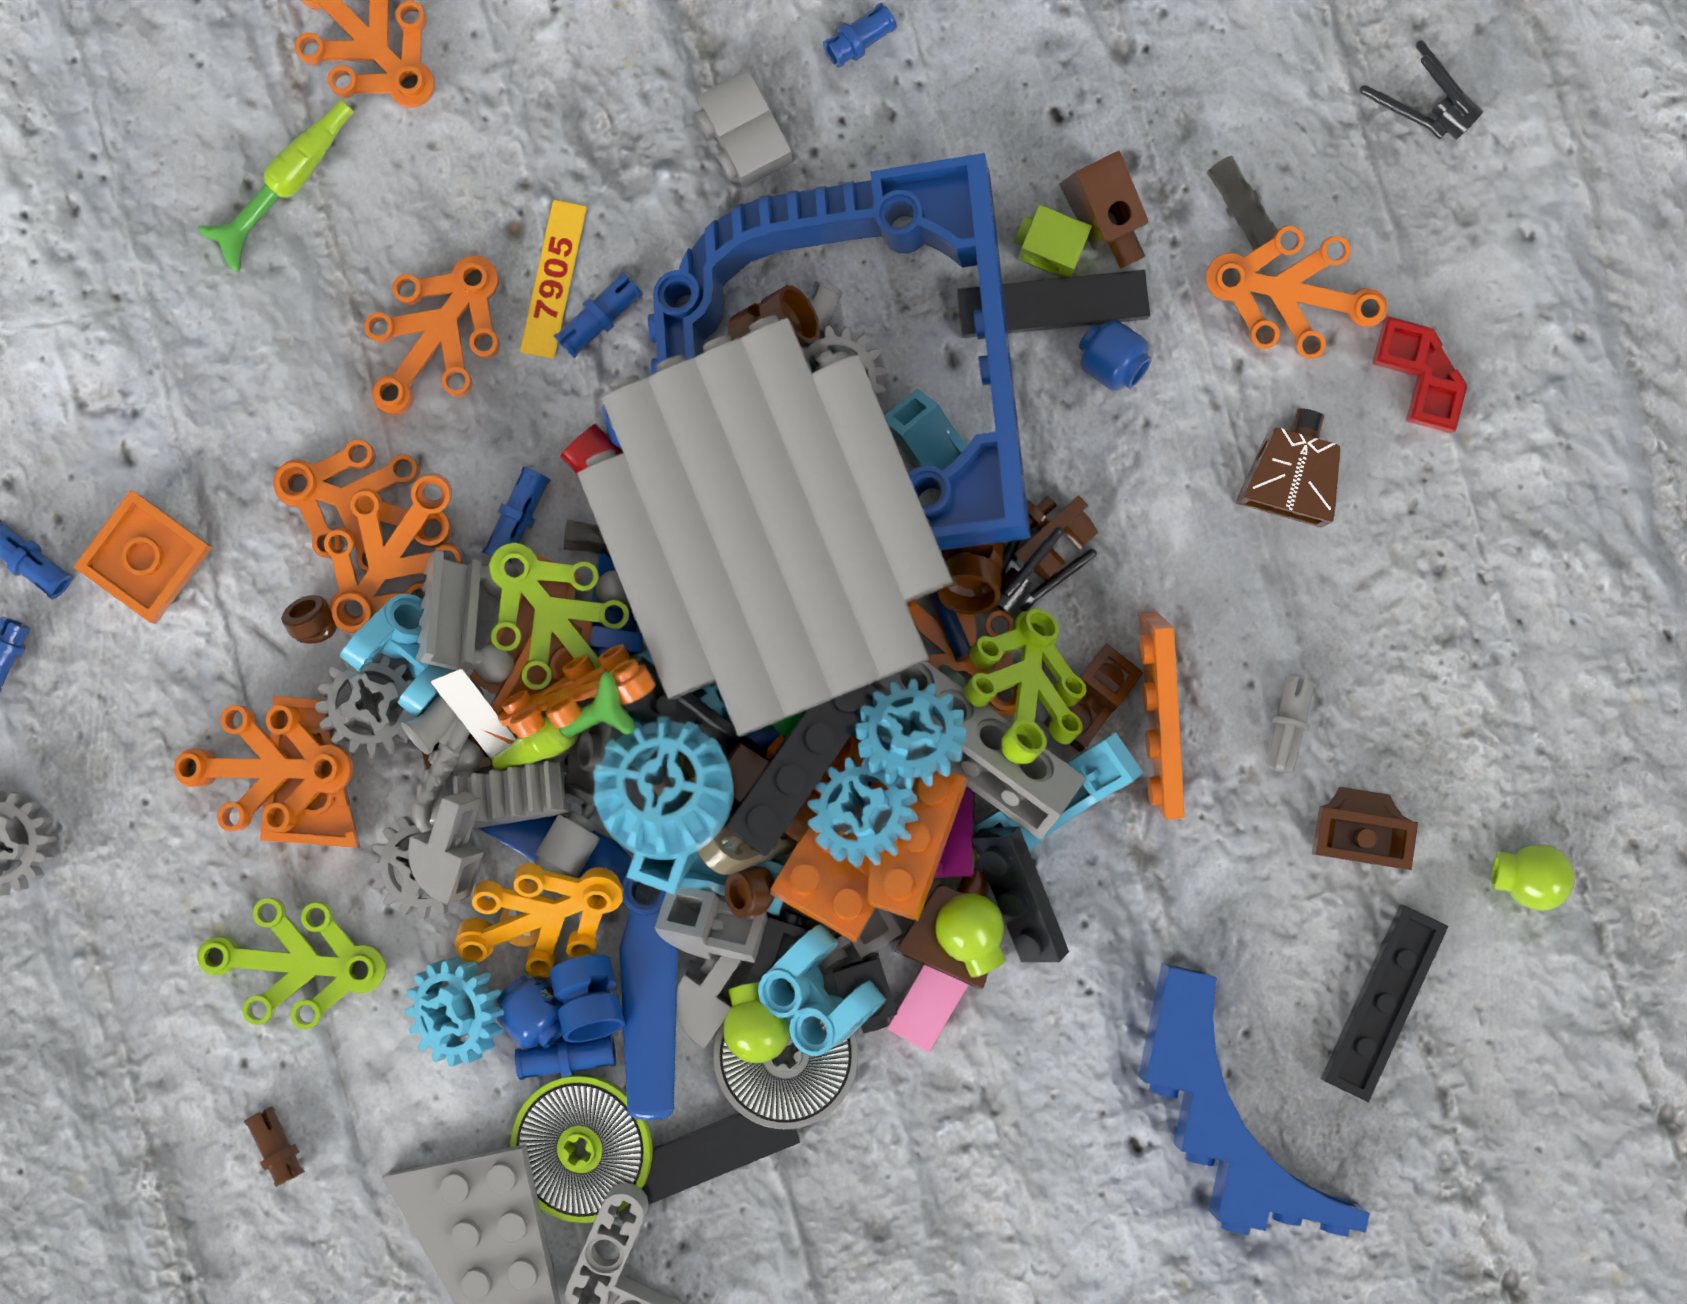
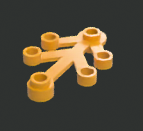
M533 863L522 864L516 870L513 883L515 890L504 888L494 881H481L475 886L472 906L483 914L496 913L501 907L523 913L494 925L480 918L464 920L458 927L455 948L463 960L478 963L493 952L495 945L540 928L536 945L528 951L525 968L533 977H549V972L556 963V953L554 950L564 918L582 911L578 930H574L569 935L566 949L567 955L570 958L596 954V931L601 916L604 913L614 911L620 906L623 899V887L617 875L605 868H592L587 870L582 877L575 878L543 870L540 866ZM524 879H532L534 882H528ZM545 889L565 896L558 899H550L538 895ZM483 896H490V897H492L493 899H487V898H484ZM578 944L586 945V947L578 946Z

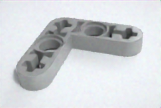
M617 1184L606 1195L566 1287L565 1297L568 1304H622L628 1300L638 1301L641 1304H685L620 1275L649 1206L647 1195L635 1184ZM622 1201H626L631 1204V1207L621 1228L618 1225H614L613 1222ZM599 1240L612 1241L619 1248L620 1255L615 1259L602 1258L595 1251L594 1243ZM593 1271L596 1274H600L601 1277L595 1292L590 1297L583 1294Z

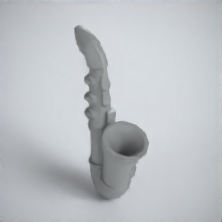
M472 681L473 684L480 691V693L483 695V691L479 687V685L476 682ZM440 694L432 700L433 702L419 716L401 723L402 729L409 739L422 752L429 755L428 761L432 764L430 769L424 772L423 783L417 787V799L414 800L411 812L416 827L422 833L433 829L430 826L431 810L438 800L443 787L446 785L451 772H453L454 766L460 757L459 753L470 734L469 730ZM438 742V749L433 751L434 746Z

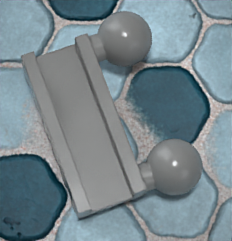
M435 550L428 559L423 573L427 578L422 587V592L425 593L420 609L424 611L419 621V626L422 627V630L417 639L420 648L415 661L453 670L462 669L464 672H467L469 668L474 669L482 680L489 683L505 681L511 675L514 668V659L510 651H501L493 644L483 647L480 651L475 650L480 584H482L484 590L489 595L501 598L502 588L491 577L490 563L487 566L481 565L482 561L472 559L469 565L444 560L443 551ZM507 561L505 563V572L511 577H518L519 572L516 567Z
M467 738L452 772L456 775L452 780V795L465 791L482 798L472 829L572 813L571 804L565 802L563 775L569 774L568 765L565 764L564 757L569 754L572 746L561 754L545 759L542 765L525 764V768L507 767V771L490 770L489 774H479L476 772L480 769L477 767L482 759L481 750L477 744Z

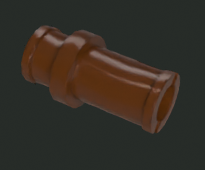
M272 1106L263 1110L262 1113L258 1112L244 1120V1123L248 1126L264 1159L259 1162L263 1171L269 1170L275 1187H278L305 1171L296 1157L300 1153L296 1144L290 1145Z

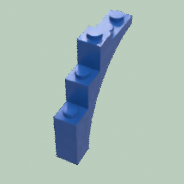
M1161 963L1138 1077L1145 1083L1150 1084V1092L1158 1095L1178 1098L1179 1090L1184 1091L1174 1145L1181 1152L1186 1153L1185 1160L1205 1166H1214L1215 1159L1219 1160L1209 1212L1217 1221H1221V1228L1242 1235H1249L1251 1228L1266 1231L1269 1213L1273 1212L1272 1219L1289 1225L1301 1226L1302 1219L1319 1222V1229L1339 1236H1349L1350 1229L1366 1233L1370 1215L1368 1211L1357 1203L1321 1192L1289 1174L1268 1156L1245 1127L1227 1092L1216 1055L1213 1010L1217 977L1209 973Z

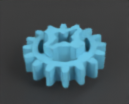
M911 679L908 690L901 691L899 685L896 682L890 683L891 694L887 697L878 691L873 693V705L875 708L864 705L861 708V720L863 722L856 724L857 739L862 740L858 743L859 755L861 758L870 757L869 771L872 774L885 769V781L889 785L895 781L897 776L904 777L906 789L912 788L914 778L921 777L927 786H931L933 772L938 771L941 775L947 777L950 775L949 760L960 762L962 759V747L960 745L966 743V728L961 727L963 725L964 713L962 709L952 710L953 696L951 694H947L940 699L937 698V685L931 683L925 691L918 690L917 680ZM933 715L942 724L945 734L941 732V726L932 722L931 718ZM877 733L882 735V741L891 745L889 752L881 745Z
M850 757L846 758L845 771L841 773L832 766L827 770L832 780L828 784L818 782L815 788L822 794L821 798L808 801V807L818 814V816L808 821L809 827L816 833H820L815 839L816 842L824 850L831 848L829 854L839 862L848 856V861L855 867L861 866L864 856H867L875 865H879L881 863L880 852L885 849L890 854L896 856L899 852L894 842L898 838L908 841L912 838L911 834L904 828L905 824L918 821V815L907 807L914 804L918 799L911 789H906L904 777L897 776L891 785L887 784L885 781V769H881L874 774L869 771L870 757L864 758L860 767ZM867 782L880 783L889 790L884 791L881 787L872 790ZM863 799H864V800L867 802L868 805H866V806L863 807V809H862V806H864V802H863ZM863 814L861 822L857 817ZM842 831L844 834L853 832L858 837V841L844 839L837 832Z
M455 957L427 965V971L414 976L418 986L408 989L406 993L414 1001V1006L405 1009V1014L415 1017L416 1024L409 1028L410 1034L420 1032L422 1036L418 1048L421 1051L430 1047L433 1048L432 1060L438 1062L447 1058L448 1065L451 1067L463 1062L468 1064L482 1058L483 1053L495 1048L492 1037L503 1032V1028L495 1023L496 1017L504 1015L503 1009L494 1004V999L501 994L500 990H489L487 984L491 975L487 972L477 976V963L474 961L462 964L461 958ZM443 982H449L448 986L439 988ZM470 1035L466 1042L460 1041L461 1037Z

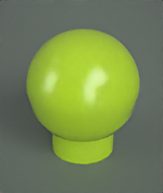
M1546 844L1528 845L1519 849L1515 854L1498 851L1495 855L1491 876L1492 889L1510 892L1511 896L1520 905L1535 911L1551 910L1562 905L1570 897L1574 889L1575 872L1567 856L1555 847Z
M967 893L955 896L945 903L937 916L936 935L939 943L948 955L958 961H964L971 977L991 972L1006 962L1000 947L1004 934L1002 915L998 907L991 900L979 894Z
M759 982L741 985L728 990L732 1007L724 1020V1040L726 1045L736 1057L749 1063H764L774 1059L784 1050L790 1037V1022L786 1017L779 1018L773 1016L761 1004L758 995Z

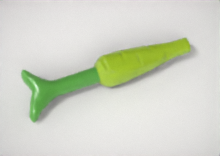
M341 99L326 115L299 135L270 162L264 171L265 185L233 221L223 225L198 226L199 232L205 238L219 242L224 258L233 271L240 272L241 254L248 232L279 197H292L302 188L326 154V150L329 149L341 127L354 113Z
M607 671L602 674L596 698L592 704L581 709L582 713L575 721L567 726L556 729L549 717L546 716L543 718L545 724L541 729L525 738L518 737L507 749L496 754L492 759L493 767L498 771H507V767L529 764L561 754L575 744L578 733L601 721L612 725L625 734L632 733L635 730L633 719L620 707L619 691L613 675Z

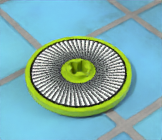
M573 1075L553 1080L542 1086L524 1103L512 1129L510 1147L523 1144L527 1146L540 1208L546 1213L564 1221L575 1223L595 1222L604 1199L612 1187L620 1183H631L642 1189L648 1178L653 1153L652 1137L646 1120L631 1117L627 1111V1093L616 1084L600 1077ZM584 1138L587 1141L585 1149L591 1155L587 1154L583 1158L578 1159L575 1156L577 1147L572 1142L575 1143ZM622 1201L621 1205L619 1206L618 1212L623 1210L630 1203Z

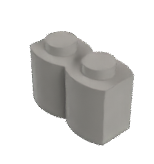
M748 70L697 96L702 110L696 112L695 116L706 138L709 139L716 136L723 151L716 155L729 180L737 176L744 188L793 162L790 147Z

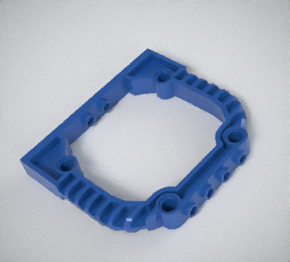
M985 153L870 171L871 180L856 183L850 181L844 182L843 185L831 187L819 186L812 190L800 192L794 190L788 191L787 194L770 196L769 194L745 204L740 203L720 219L712 221L705 228V232L698 239L692 250L690 248L687 249L680 263L679 270L665 273L658 279L653 291L654 313L648 315L649 334L652 342H656L657 358L651 360L652 375L658 372L656 366L668 358L684 355L685 359L689 360L704 353L702 348L704 340L717 330L723 319L725 305L724 285L750 262L777 252L862 238L883 237L885 244L890 250L897 253L909 254L917 251L925 244L950 257L962 268L978 265L982 309L974 310V322L977 339H986L987 355L979 356V368L982 385H991L996 432L976 434L966 449L943 471L934 466H922L914 469L908 475L918 498L927 489L937 488L941 490V496L934 504L921 505L939 550L1031 538L991 175ZM898 218H912L911 222L901 228L892 226ZM691 295L689 301L684 306L674 307L675 302L680 297Z

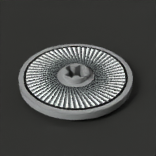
M788 982L791 992L795 994L792 984ZM819 1019L821 1027L827 1032L825 1024ZM724 1021L716 1034L713 1052L715 1074L726 1099L747 1119L774 1129L802 1128L830 1115L849 1093L856 1076L859 1057L857 1038L854 1032L850 1038L820 1056H810L800 1050L794 1054V1060L797 1063L792 1068L784 1063L777 1066L774 1063V1059L764 1063H749L736 1057L726 1045L724 1040ZM791 1035L786 1045L787 1047L794 1045Z

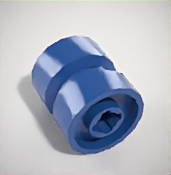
M599 954L584 955L561 962L550 970L549 974L554 998L563 1003L557 1012L565 1041L575 1043L593 1041L610 1036L625 1026L619 996L611 993L616 987V981L610 957Z

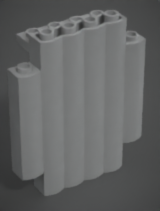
M776 315L762 318L749 326L751 333L742 338L732 341L730 335H725L707 342L702 346L704 353L695 358L686 360L684 355L668 358L660 362L656 366L658 372L648 378L639 380L638 375H630L613 382L610 385L612 392L601 397L623 454L616 456L614 450L596 454L586 460L588 468L577 473L668 699L679 698L716 682L738 736L747 735L929 660L930 658L907 603L953 584L859 354L848 357L847 352L843 351L830 355L818 363L820 370L812 373L809 361L799 343L791 322L788 318L779 321Z

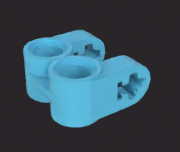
M405 593L391 598L350 639L342 650L340 657L359 672L366 668L380 653L395 659L406 658L410 662V671L415 680L401 695L397 703L414 717H417L439 695L431 681L457 670L415 661L420 648L417 639L422 630V627L419 626V621L424 611L420 609L423 600L416 595Z
M823 924L817 925L801 937L763 975L758 987L761 1004L769 1010L771 1015L788 1019L792 1041L801 1052L810 1056H820L850 1038L886 1001V998L870 980L862 984L845 1000L826 993L823 989V975L818 965L834 950L838 942ZM788 981L792 984L795 994L791 992ZM819 1019L825 1024L827 1032L821 1027Z

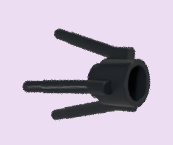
M1421 40L1416 43V48L1423 56L1421 63L1446 94L1432 110L1438 116L1436 120L1367 85L1360 87L1361 94L1427 128L1439 140L1447 132L1457 140L1483 113V110L1460 89L1438 58L1431 52L1425 42Z
M1056 527L1019 571L1011 567L1005 573L1021 540L1009 541L1004 550L1003 566L1001 569V597L996 606L1002 611L1007 612L1011 617L1019 609L1022 612L1028 611L1037 600L1097 555V551L1089 549L1029 593L1028 591L1032 588L1033 584L1027 579L1028 576L1054 547V544L1063 535L1064 530L1062 527Z

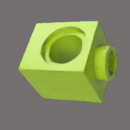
M1039 205L1033 219L1024 216L1014 240V243L1022 246L1017 260L1060 278L1071 277L1092 226Z

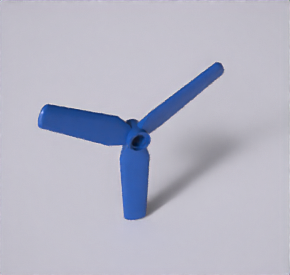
M736 807L730 811V816L732 815ZM558 815L479 829L533 862H536L538 856L535 853ZM594 831L593 834L601 839L578 878L582 877L587 870L592 868L611 870L619 878L623 887V901L630 909L619 947L622 1012L625 1021L623 1033L627 1111L635 1119L646 1121L667 1118L674 1111L678 948L663 940L655 930L666 891L660 890L658 899L652 904H639L635 892L641 882L626 877L632 858L615 840Z

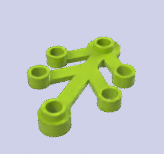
M519 543L501 546L491 558V577L502 588L498 624L491 633L493 645L501 651H511L519 645L521 632L516 626L521 592L535 609L529 661L522 671V679L527 687L540 690L545 688L551 681L552 673L548 665L552 631L574 659L582 655H588L595 669L601 667L598 656L568 619L601 622L607 628L619 629L627 623L629 618V611L626 605L618 600L597 603L550 597L537 581L570 582L576 589L587 591L597 584L599 578L598 571L593 564L585 561L574 565L538 561L530 548ZM511 558H518L524 564V571L518 577H511L505 572V563ZM582 566L588 567L593 573V579L590 584L584 586L576 583L574 579L575 571ZM611 605H618L623 611L622 620L616 624L609 623L605 619V610ZM510 627L515 631L516 639L513 644L505 646L498 642L496 635L500 628ZM539 665L546 670V678L540 684L532 683L527 677V672L532 666Z
M1039 608L1019 614L1013 622L1012 631L993 638L982 636L969 650L972 662L977 667L987 670L991 669L1001 659L1003 654L1023 648L1021 662L990 674L977 673L964 686L966 699L975 706L984 707L998 692L1018 685L1013 725L1004 733L1001 746L1006 759L1014 764L1031 763L1046 748V736L1043 730L1035 723L1037 698L1040 699L1053 718L1049 723V732L1057 742L1070 744L1083 730L1080 718L1071 712L1068 707L1076 705L1085 696L1086 685L1080 677L1074 675L1055 647L1059 635V625L1056 619L1049 612ZM1042 660L1058 681L1054 686L1041 668Z
M273 897L262 899L255 904L253 918L258 925L266 928L270 927L289 952L240 948L238 943L231 937L217 936L204 941L197 953L200 968L205 973L213 976L227 974L235 968L288 973L264 994L252 996L245 1001L242 1014L245 1020L253 1025H260L271 1020L276 1012V1008L316 975L336 977L313 999L301 1000L293 1006L291 1010L293 1024L300 1029H310L318 1025L322 1021L324 1013L350 991L364 994L378 988L383 982L387 970L386 961L381 952L369 945L356 946L336 922L334 912L327 903L315 902L307 905L302 911L301 921L307 930L312 932L320 931L338 957L319 955L286 915L284 903ZM268 903L274 905L277 910V916L272 922L267 921L262 915L263 907ZM314 908H320L325 913V921L321 926L313 924L310 919L311 911ZM214 947L220 949L223 953V961L219 966L214 965L209 959V953ZM358 960L365 962L368 966V974L365 978H358L353 972V965ZM255 1001H261L266 1006V1014L263 1018L256 1017L252 1012V1005ZM303 1005H309L314 1009L315 1017L312 1022L308 1023L302 1020L300 1010Z

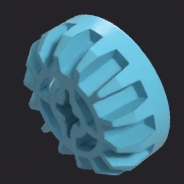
M657 717V722L645 725L636 722L634 723L635 730L632 733L624 734L617 741L611 739L605 746V756L600 765L595 766L593 774L595 794H593V799L600 818L618 843L640 856L652 859H674L694 853L714 839L730 814L734 789L729 764L718 742L713 737L710 738L700 731L699 727L692 722L687 721L686 724L672 722L669 717ZM659 747L657 758L645 763L639 772L628 769L632 761L639 754L648 749ZM678 751L687 756L692 762L696 771V783L685 781L680 769L682 761ZM668 772L673 788H664L662 795H659L658 798L653 785H661L663 778H666ZM625 779L637 781L638 788L645 802L643 812L636 808L629 800L625 790ZM688 792H692L693 795L689 802L681 808L687 799Z

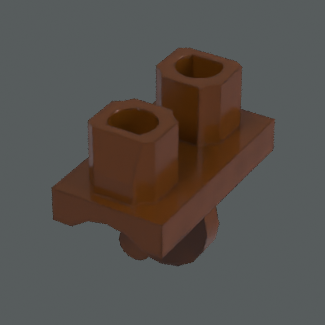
M1079 495L1050 522L1046 516L1057 506L1053 499L1046 496L1036 506L1027 499L1030 530L1035 528L1039 532L1012 557V560L1020 569L1056 527L1063 528V536L1077 551L1099 533L1091 519L1085 514L1084 510L1088 505ZM1052 548L1033 572L1046 581L1066 562Z

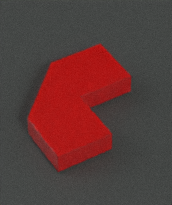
M1387 316L1383 320L1372 364L1417 376L1406 422L1450 434L1455 432L1467 390V384L1459 370L1454 369L1441 347L1443 344L1434 328Z

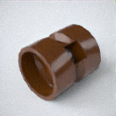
M785 285L763 298L760 303H754L730 317L728 323V333L732 341L751 333L749 326L754 322L776 315L779 321L786 318L789 319L802 349L817 341L820 334L819 319L814 307L801 290L791 285Z
M1004 542L941 550V555L953 581L952 585L937 590L939 601L946 608L957 613L969 615L990 611L998 605L1001 597V569L1003 566Z

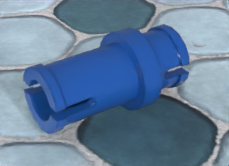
M879 3L874 9L852 24L843 23L837 27L836 35L823 41V48L834 65L836 64L838 68H841L850 59L859 60L865 55L866 48L889 32L896 30V21L890 10L883 6V3Z
M4 616L0 617V693L15 658L22 657L26 649L23 642L31 630L27 625L22 626L23 623Z

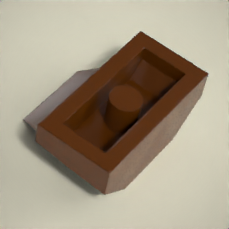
M1339 787L1331 801L1319 807L1312 854L1412 870L1418 822L1403 816L1389 794Z

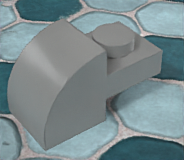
M465 791L443 797L435 806L430 817V826L433 829L411 836L408 847L410 868L419 886L429 896L447 905L471 895L484 854L483 850L468 844L482 798Z
M680 888L675 894L666 892L655 930L663 940L672 946L701 958L711 960L713 954L755 963L768 916L764 912L755 917L738 918L732 913L727 902L719 901L716 893L696 888Z
M713 954L712 959H707L700 968V971L707 975L704 981L687 971L679 983L676 1004L677 1018L686 1035L703 1049L708 1045L732 1007L731 1001L720 994V991L742 960Z

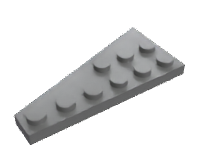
M526 1144L388 1172L382 1177L455 1304H561Z

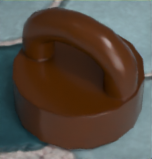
M317 595L304 596L292 602L284 610L281 617L288 634L295 638V640L306 644L320 643L331 638L337 628L327 601L322 596Z
M750 867L728 876L725 883V898L728 907L738 918L759 916L769 909L774 898L770 894V889L774 884V878L770 871L765 867Z

